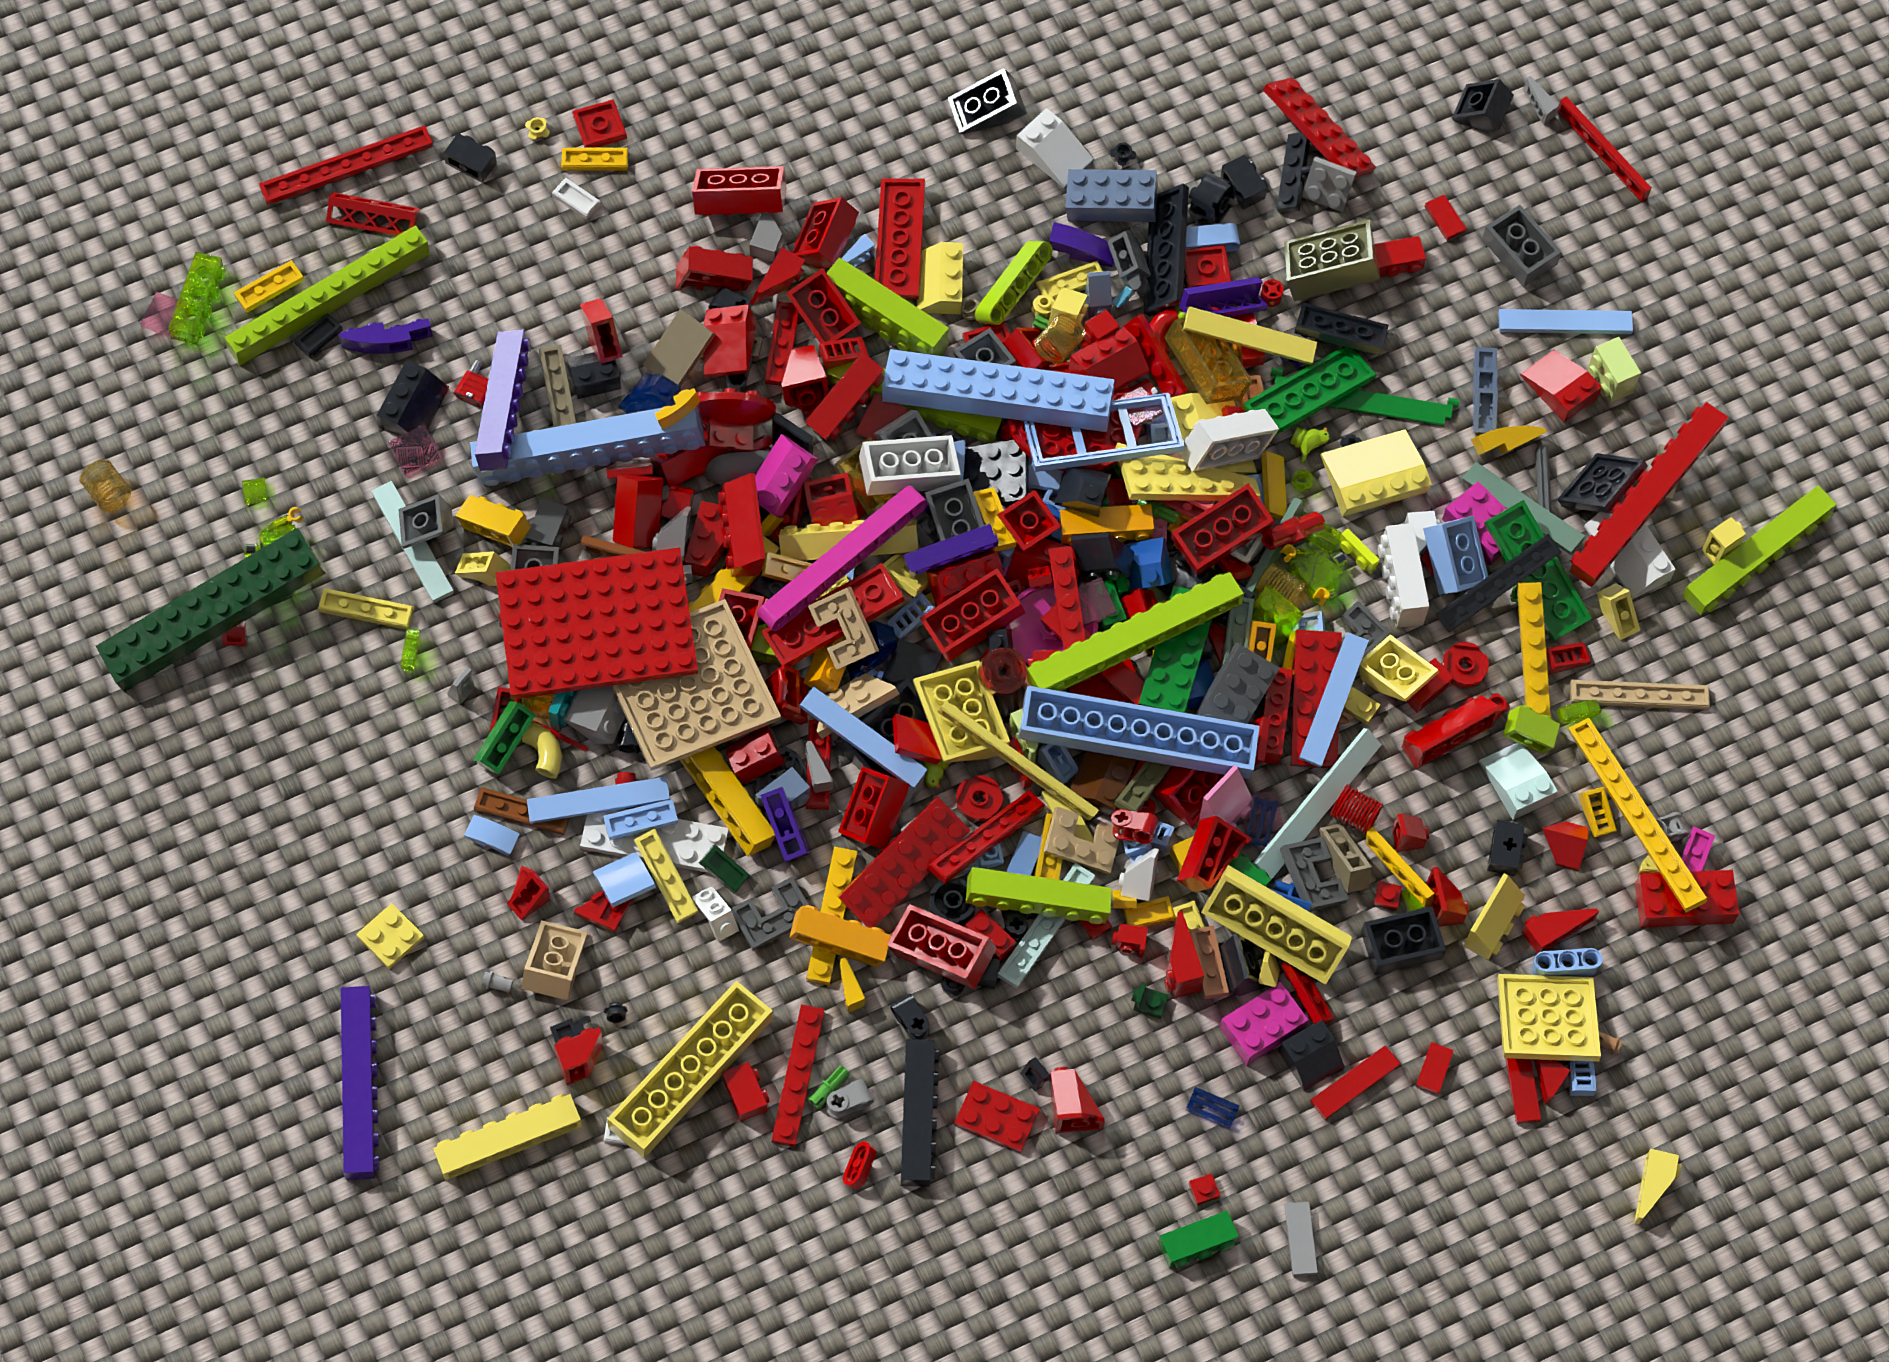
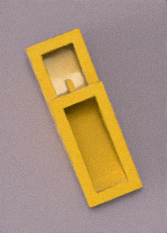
M1510 426L1491 430L1472 438L1471 441L1478 455L1497 446L1501 454L1547 431L1545 428L1536 426Z

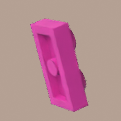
M1694 826L1681 856L1682 861L1690 872L1702 871L1715 835Z

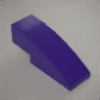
M1056 222L1053 223L1049 240L1053 251L1070 254V259L1089 263L1098 261L1099 265L1113 268L1114 259L1107 240L1075 227Z

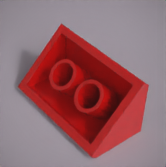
M628 474L617 475L613 542L630 548L653 546V538L656 536V532L659 533L664 478Z
M722 588L719 601L726 600L751 651L760 620L757 612L765 603L766 598Z

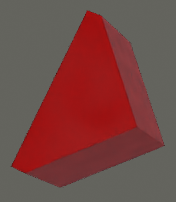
M1533 1059L1544 1105L1549 1104L1567 1078L1570 1069L1556 1060Z

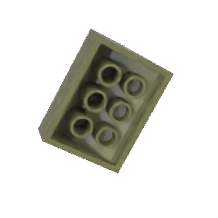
M1370 219L1284 242L1286 278L1294 301L1306 300L1313 296L1329 294L1333 291L1349 289L1356 285L1380 280L1379 264Z

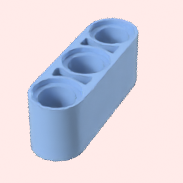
M1234 223L1187 227L1186 249L1225 245L1226 252L1238 250L1241 246L1237 225Z
M1593 948L1543 951L1536 955L1531 965L1532 975L1592 976L1598 971L1602 963V955ZM1585 959H1591V960H1593V962L1595 963V965H1594V966L1588 965V964L1585 962ZM1561 961L1570 962L1572 967H1565ZM1538 962L1546 963L1548 969L1540 968Z

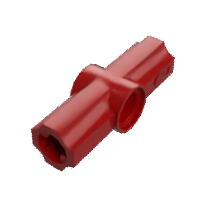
M1317 511L1300 518L1295 516L1282 522L1279 526L1264 531L1262 533V544L1269 550L1286 544H1296L1307 538V536L1325 529V519Z

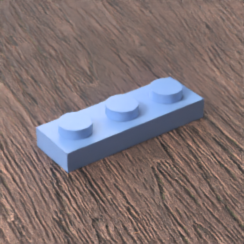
M672 799L603 816L609 841L678 824Z

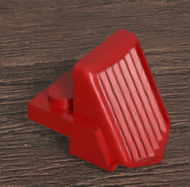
M783 664L764 682L781 717L803 725L808 723V713L799 706L807 696V685L804 683L805 679L799 677V670Z

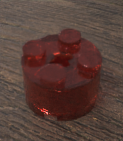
M997 648L990 651L981 660L978 667V679L982 687L987 692L996 696H1006L1014 693L1024 684L1027 677V667L1023 656L1012 648ZM1004 666L1006 668L1005 673L1008 675L1001 677L998 675L999 670L997 668L1001 669Z

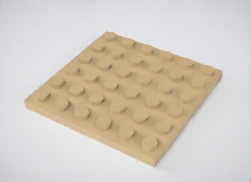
M725 599L690 612L698 674L612 686L651 771L781 720V715Z

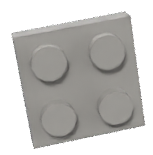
M1315 156L1302 197L1343 212L1356 171Z

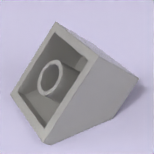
M685 507L663 525L659 533L656 532V536L653 538L652 551L680 547L682 561L684 560L688 549L691 507Z

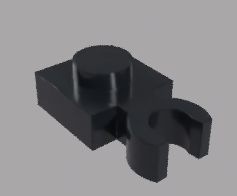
M584 1016L579 1020V1023L574 1024L571 1018L551 1026L550 1031L555 1043L557 1044L564 1037L570 1036L573 1038L580 1035L585 1030L584 1025L591 1022L590 1016Z

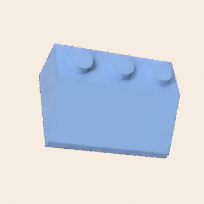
M1474 516L1423 528L1439 595L1472 588L1488 577Z

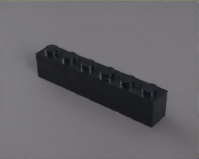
M906 1039L900 1186L930 1187V1179H935V1165H931V1156H936V1141H932V1132H937V1118H932L933 1109H937L938 1095H933V1086H938L939 1072L934 1071V1063H939V1049L935 1048V1040Z

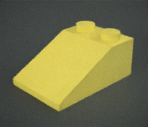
M1389 635L1369 652L1359 665L1360 676L1365 683L1377 692L1405 702L1439 673L1437 668L1392 635Z

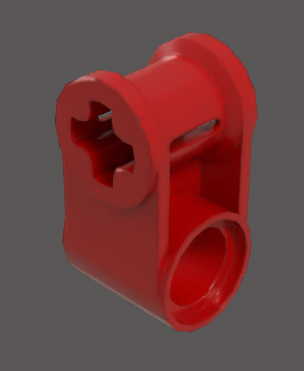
M1125 809L1116 810L1111 815V822L1114 825L1113 836L1118 840L1149 844L1153 841L1158 818L1147 812L1141 813Z

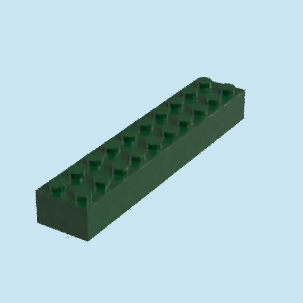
M297 527L96 645V648L115 683L125 692L326 573L306 537Z

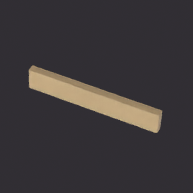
M1571 680L1570 682L1571 704L1708 710L1710 707L1708 685Z

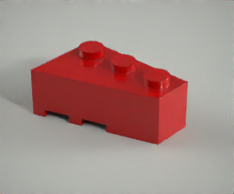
M1217 815L1200 819L1177 881L1193 892L1211 889L1224 873L1228 864L1240 854L1239 851L1252 838Z

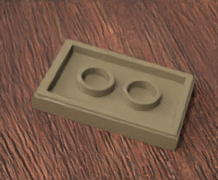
M680 309L643 365L673 388L679 390L716 334Z

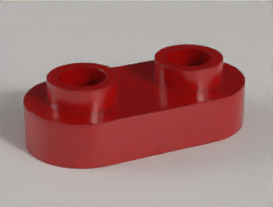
M863 1141L854 1148L843 1175L844 1184L851 1189L856 1190L866 1183L869 1171L876 1157L874 1146Z

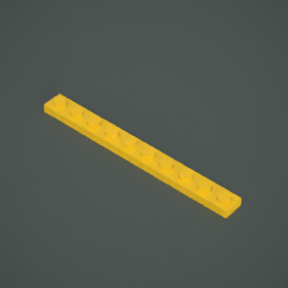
M1588 717L1569 727L1570 735L1685 912L1687 913L1706 903L1707 897L1590 718Z

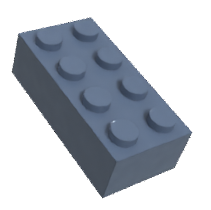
M1068 169L1065 206L1068 221L1156 222L1158 193L1156 170Z

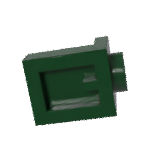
M1142 982L1140 989L1135 987L1131 1001L1135 1002L1133 1010L1161 1019L1168 994L1147 988V983Z

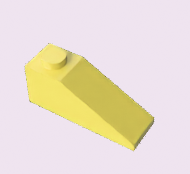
M1650 1149L1647 1153L1634 1224L1639 1225L1674 1179L1679 1178L1681 1172V1164H1678L1679 1155Z

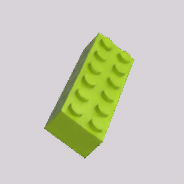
M839 257L827 272L861 324L865 328L879 333L880 337L885 341H891L896 344L901 351L942 356L948 349L949 328L845 260Z

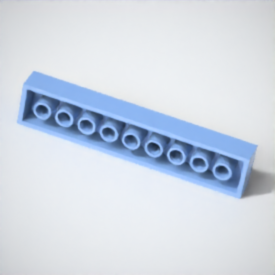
M892 349L889 352L882 385L883 402L1107 432L1114 395V379Z
M695 407L683 419L662 430L655 416V412L661 409L658 408L514 434L515 442L511 444L512 458L508 461L507 469L480 471L474 455L477 443L475 441L470 442L472 466L483 485L495 486L505 481L517 482L522 478H540L544 474H562L572 469L584 470L589 466H606L611 462H629L639 457L651 458L661 453L673 454L678 450H695L700 446H706L703 421L697 407Z
M1027 686L1018 739L1223 775L1235 765L1238 767L1242 777L1249 779L1254 770L1259 726Z

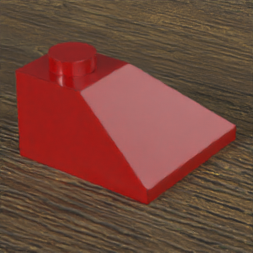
M1035 490L997 514L1023 552L1061 528L1059 522Z
M1432 867L1426 885L1434 892L1431 907H1433L1438 926L1464 923L1466 916L1469 915L1468 902L1463 900L1462 893L1438 867Z

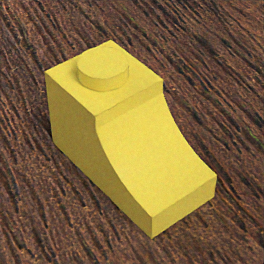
M495 552L463 553L455 574L460 578L480 581L487 586H497L496 572L510 570L511 564Z

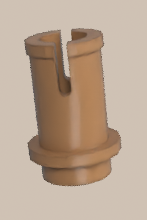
M1599 1032L1600 1047L1611 1051L1610 1054L1612 1055L1613 1053H1619L1623 1041L1619 1040L1620 1037L1618 1036L1614 1038Z

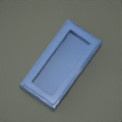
M1023 831L1007 872L1031 876L1038 860L1041 837Z

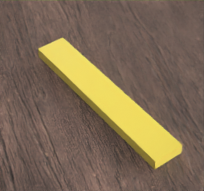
M1193 307L1187 309L1183 330L1309 365L1313 363L1317 342Z

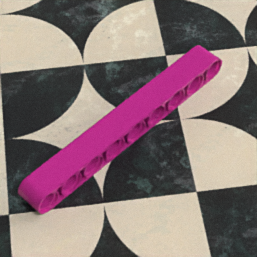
M912 486L905 487L759 608L757 615L773 631L781 629L924 511L928 501Z

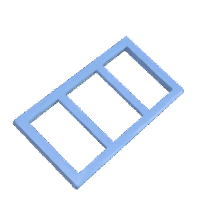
M1169 393L1112 401L1111 411H1118L1127 443L1126 448L1087 453L1080 428L1071 427L1077 454L1043 459L1034 422L1030 421L1028 423L1023 421L1035 472L1184 452V443ZM1162 405L1172 441L1137 446L1127 409Z

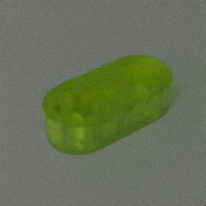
M407 629L401 658V670L414 671L420 642L419 629Z
M1588 700L1567 705L1556 711L1561 724L1585 720L1588 717L1593 718L1602 712L1598 700Z

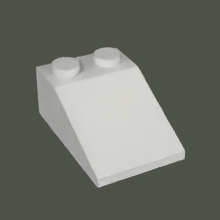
M1047 108L1017 135L1016 149L1063 188L1067 186L1068 169H1085L1094 160L1065 123Z

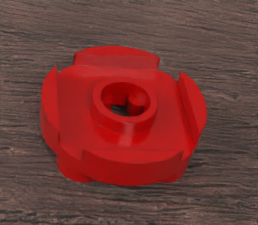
M1459 642L1445 652L1442 665L1454 677L1451 684L1462 688H1470L1480 685L1481 681L1485 678L1489 668L1488 657L1479 650L1480 647L1476 644ZM1466 660L1467 664L1471 665V668L1463 669L1459 664Z
M976 775L974 778L966 779L957 789V810L971 821L985 823L999 813L1002 807L1003 795L999 785L988 776ZM979 794H982L985 801L976 803L973 796L978 797Z

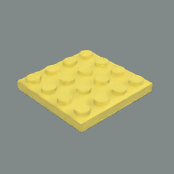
M1498 974L1497 984L1503 1058L1600 1061L1601 1052L1593 977Z

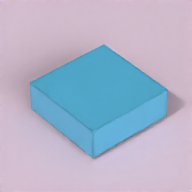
M1126 286L1112 303L1117 308H1122L1135 294V291L1130 286Z

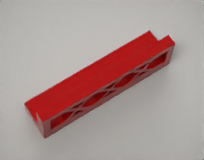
M334 192L329 196L326 222L398 236L405 231L400 230L396 222L400 219L410 220L409 229L415 226L416 219L420 216V208ZM333 207H341L347 215L342 219L333 218ZM356 211H363L368 220L364 223H359L352 214ZM378 215H384L390 224L386 227H381L374 218Z

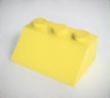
M940 242L922 250L917 308L923 312L961 314L963 243Z
M1503 874L1470 930L1464 947L1487 960L1490 959L1492 954L1497 956L1503 945L1500 941L1502 936L1510 934L1514 926L1511 922L1514 916L1519 917L1526 906L1522 903L1525 898L1524 893L1508 875Z

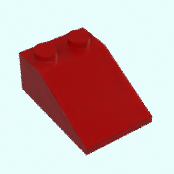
M749 304L706 310L704 326L716 334L704 352V375L706 378L748 373L757 325Z
M1556 350L1551 351L1520 374L1563 423L1597 400L1602 388L1587 370Z
M1183 911L1177 913L1166 978H1164L1165 988L1167 992H1171L1173 999L1200 992L1205 976Z

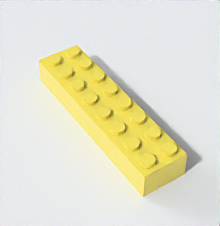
M736 981L607 1118L608 1129L640 1156L645 1158L718 1080L722 1072L726 1071L772 1021L773 1010Z

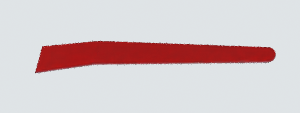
M533 720V722L549 729L557 739L584 751L588 750V747Z

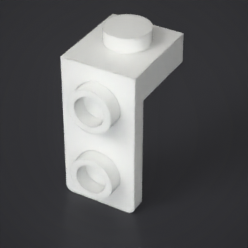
M713 887L702 890L692 897L693 902L708 919L714 937L718 942L739 931L732 910Z

